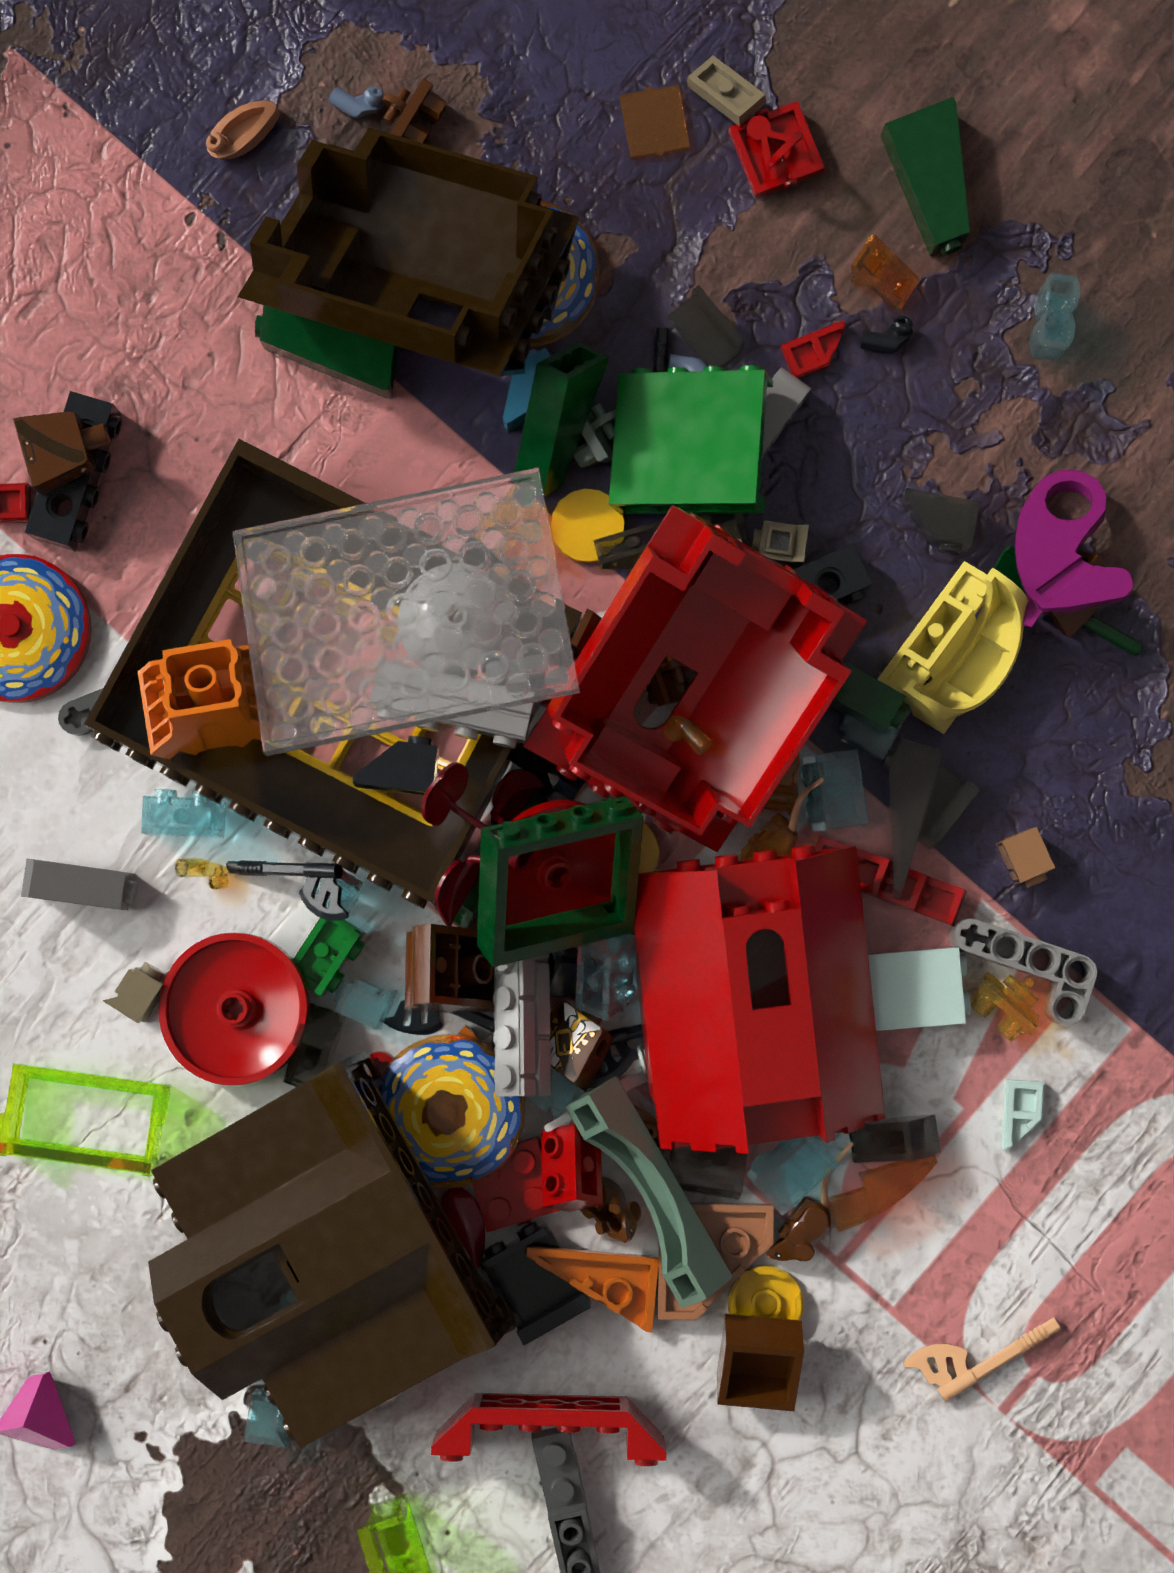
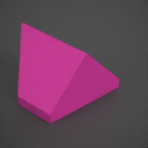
M50 1371L35 1374L26 1379L0 1419V1435L53 1450L76 1445Z

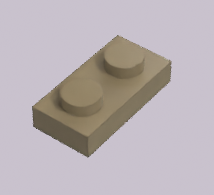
M714 55L687 77L688 87L738 126L745 123L766 104V97L762 91Z

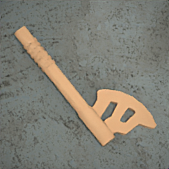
M1053 1317L968 1370L965 1362L968 1352L961 1347L949 1344H933L923 1347L911 1354L903 1364L906 1368L920 1369L929 1384L939 1385L937 1390L943 1400L947 1402L976 1384L983 1377L1020 1354H1024L1030 1348L1035 1347L1039 1342L1048 1339L1049 1336L1061 1328ZM946 1357L952 1358L956 1373L954 1379L947 1372ZM927 1358H935L938 1369L937 1373L932 1372Z

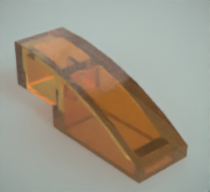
M927 1152L858 1172L861 1188L828 1197V1207L836 1230L840 1232L859 1225L881 1214L903 1199L938 1163L936 1155Z

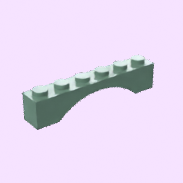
M617 1076L592 1088L565 1106L583 1139L598 1147L615 1160L628 1174L641 1193L651 1213L658 1234L662 1256V1275L681 1308L683 1309L708 1299L733 1278L731 1272Z

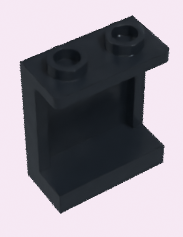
M536 1221L524 1226L516 1232L519 1238L507 1245L501 1240L489 1246L483 1251L485 1257L479 1263L481 1269L486 1271L494 1288L498 1287L516 1320L514 1322L517 1328L516 1333L524 1346L591 1308V1301L585 1293L525 1256L526 1246L561 1248L547 1222L538 1226Z

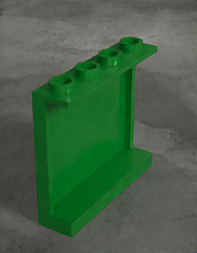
M745 365L740 367V370L726 371L722 367L709 366L705 367L703 371L692 372L686 368L672 367L667 369V372H653L650 369L636 368L631 373H619L609 505L619 514H667L672 505L688 514L764 513L765 498L760 493L765 411L767 387H773V381L768 373L761 367L754 365Z

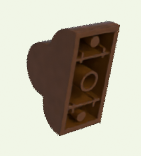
M422 924L413 926V931L406 932L405 1010L418 1012L494 1013V967L491 966L477 946V929Z

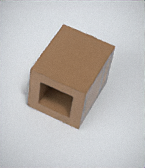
M1037 826L996 843L1013 884L1025 882L1027 888L1047 880L1045 872L1055 868Z

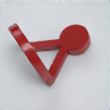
M759 115L749 120L746 131L750 139L757 142L761 141L766 169L769 171L804 136L799 131L793 136L770 131L771 125L768 119ZM768 138L785 142L771 157Z

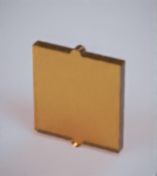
M679 85L652 89L649 86L645 91L619 95L630 159L657 155V157L661 158L664 153L690 149Z

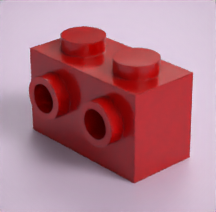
M575 1123L557 1127L550 1132L541 1131L543 1207L572 1212L603 1205L601 1149L585 1141Z

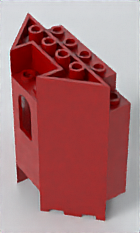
M672 505L523 747L556 764L557 771L571 780H576L579 777L589 782V788L604 798H608L610 794L616 798L626 796L641 814L644 812L653 817V822L664 831L672 833L675 829L718 853L738 822L749 828L752 826L852 672L842 660L864 628L867 620L838 603L837 599L817 585L800 577L788 565L783 567L734 538L724 527L717 524L714 526L706 519L692 513L688 514ZM668 655L697 673L667 720L658 727L646 728L635 720L634 707L662 661Z
M814 845L791 847L792 854L777 856L776 850H762L753 852L754 859L738 860L737 854L715 857L714 864L700 865V859L677 861V868L639 873L634 932L631 934L650 1097L655 1103L660 1149L691 1146L692 1151L717 1152L719 1149L735 1147L736 1153L749 1154L748 1145L812 1136H819L826 1143L835 1140L834 1133L844 1132V1134H850L864 1128V1122L880 1121L886 1118L856 846L815 851ZM758 930H773L783 940L790 1005L752 1009L746 944L750 936Z

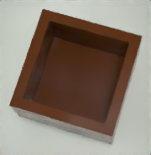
M725 1314L717 1367V1404L795 1411L804 1356L802 1320Z

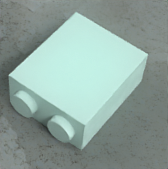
M959 947L868 954L876 1031L966 1024L965 1015L971 1014L969 993L963 992L962 977H967V961L965 954L959 953Z

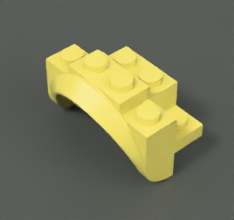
M964 561L877 680L906 695L904 702L910 706L912 714L944 734L956 717L985 703L1008 677L1022 643L1024 616L1028 603L1026 595L1013 581L996 569L992 568L988 574H985ZM981 608V611H980V613H979V616H978V618H977V620H976L975 614H976V613L978 612V610Z

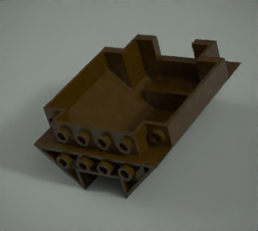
M368 127L355 151L312 140L297 164L299 194L282 223L280 224V220L265 217L250 241L253 271L237 297L498 377L525 374V361L531 346L530 339L533 334H539L544 319L552 320L561 283L568 276L570 269L568 257L579 217L541 206L542 194L537 193L538 176ZM419 297L462 309L452 329L448 330L409 318Z

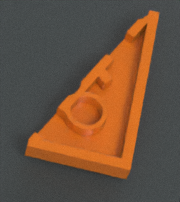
M540 1246L525 1247V1256L536 1262V1264L559 1276L594 1300L604 1304L618 1315L620 1314L639 1326L642 1330L652 1332L659 1258L657 1256Z

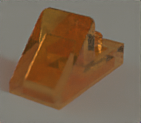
M870 234L851 265V283L853 285L870 287L893 309L903 308L920 280L899 257L876 235Z

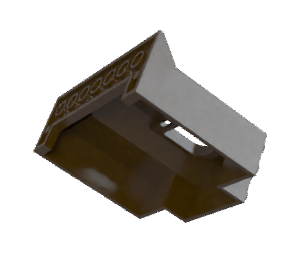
M368 1050L333 1064L305 1083L151 1170L154 1176L153 1185L160 1197L166 1198L173 1211L171 1217L175 1227L187 1237L186 1241L148 1261L153 1301L157 1309V1320L162 1329L170 1333L176 1344L175 1352L178 1360L184 1367H188L190 1373L221 1400L263 1379L265 1383L264 1391L272 1405H277L284 1418L283 1427L286 1434L291 1440H296L299 1448L306 1446L456 1362L495 1347L516 1321L498 1287L488 1291L378 1090L380 1086L386 1083ZM272 1251L298 1301L248 1329L238 1331L229 1328L222 1322L214 1308L212 1297L214 1286L221 1279Z

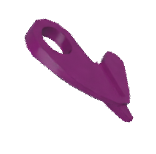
M1059 470L1043 477L1021 509L1015 539L1017 571L1028 598L1024 616V627L1032 628L1043 612L1071 614L1093 606L1124 601L1132 593L1133 581L1126 569L1101 567L1098 565L1092 566L1082 560L1081 555L1077 554L1085 541L1103 523L1106 508V492L1096 478L1081 470ZM1074 491L1088 499L1091 509L1085 516L1079 519L1063 520L1058 519L1049 512L1046 502L1059 492Z

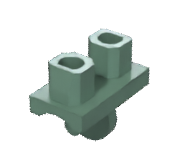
M601 403L591 408L582 432L586 442L576 448L574 454L581 468H588L599 462H612L613 448L608 439L610 441L614 439L616 410L606 413Z

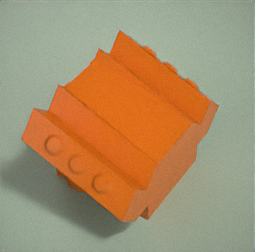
M232 639L162 650V659L149 661L138 671L151 755L170 760L180 751L197 755L199 752L226 746L244 747L252 739L269 743L282 732L268 649L251 644L234 647Z

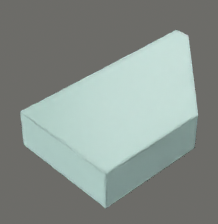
M1005 1079L1002 1150L1009 1151L1030 1130L1032 1131L1043 1121L1045 1082Z

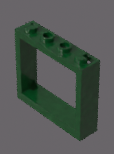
M626 796L615 799L609 798L606 801L588 805H576L570 809L552 813H540L534 817L516 821H503L502 824L481 828L477 946L492 967L634 932L644 816ZM616 833L610 901L506 926L509 857Z

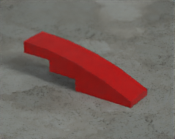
M820 835L815 851L851 846ZM857 849L861 892L945 924L955 925L967 893L965 889L931 878L927 874L893 863L886 858Z

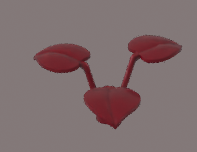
M458 762L448 764L426 790L421 804L422 816L426 822L432 825H440L451 810L480 830L481 828L489 827L456 805L468 784V770L463 764ZM514 769L508 772L501 779L492 796V804L494 806L490 812L492 825L502 824L503 821H512L520 814L529 799L544 787L543 783L532 773L522 769ZM535 851L509 857L508 865L518 871L524 870L531 862ZM470 855L465 862L461 860L453 862L437 885L435 904L443 922L447 926H452L478 877L480 856Z

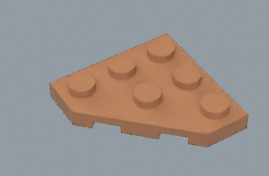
M690 1203L733 1278L708 1299L682 1309L662 1275V1256L659 1244L658 1319L697 1320L712 1302L746 1272V1269L773 1245V1204Z

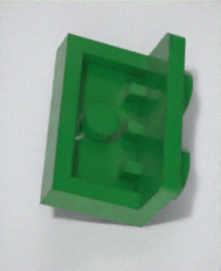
M319 918L293 958L300 968L307 986L320 997L325 996L327 991L333 994L345 977L340 972L348 959L354 962L366 944L361 940L365 932L345 919L332 921Z

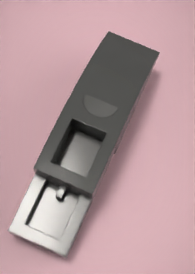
M557 1427L532 1432L531 1439L546 1501L548 1520L560 1573H600L587 1502L571 1433L560 1432L557 1430Z

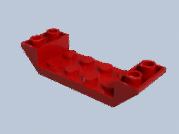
M475 1393L436 1430L431 1446V1455H440V1460L457 1462L462 1461L463 1456L471 1455L475 1424H480V1429L486 1431L502 1430L503 1425H519L518 1429L525 1432L541 1431L542 1426H557L558 1431L565 1433L580 1432L581 1427H596V1431L599 1433L614 1434L620 1432V1428H626L627 1460H634V1464L638 1466H656L658 1461H666L667 1454L664 1435L627 1396Z

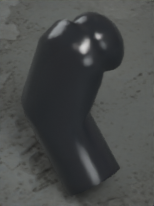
M898 316L894 319L893 324L883 333L863 330L860 349L884 353L897 351L910 340L913 334L911 319L906 316Z

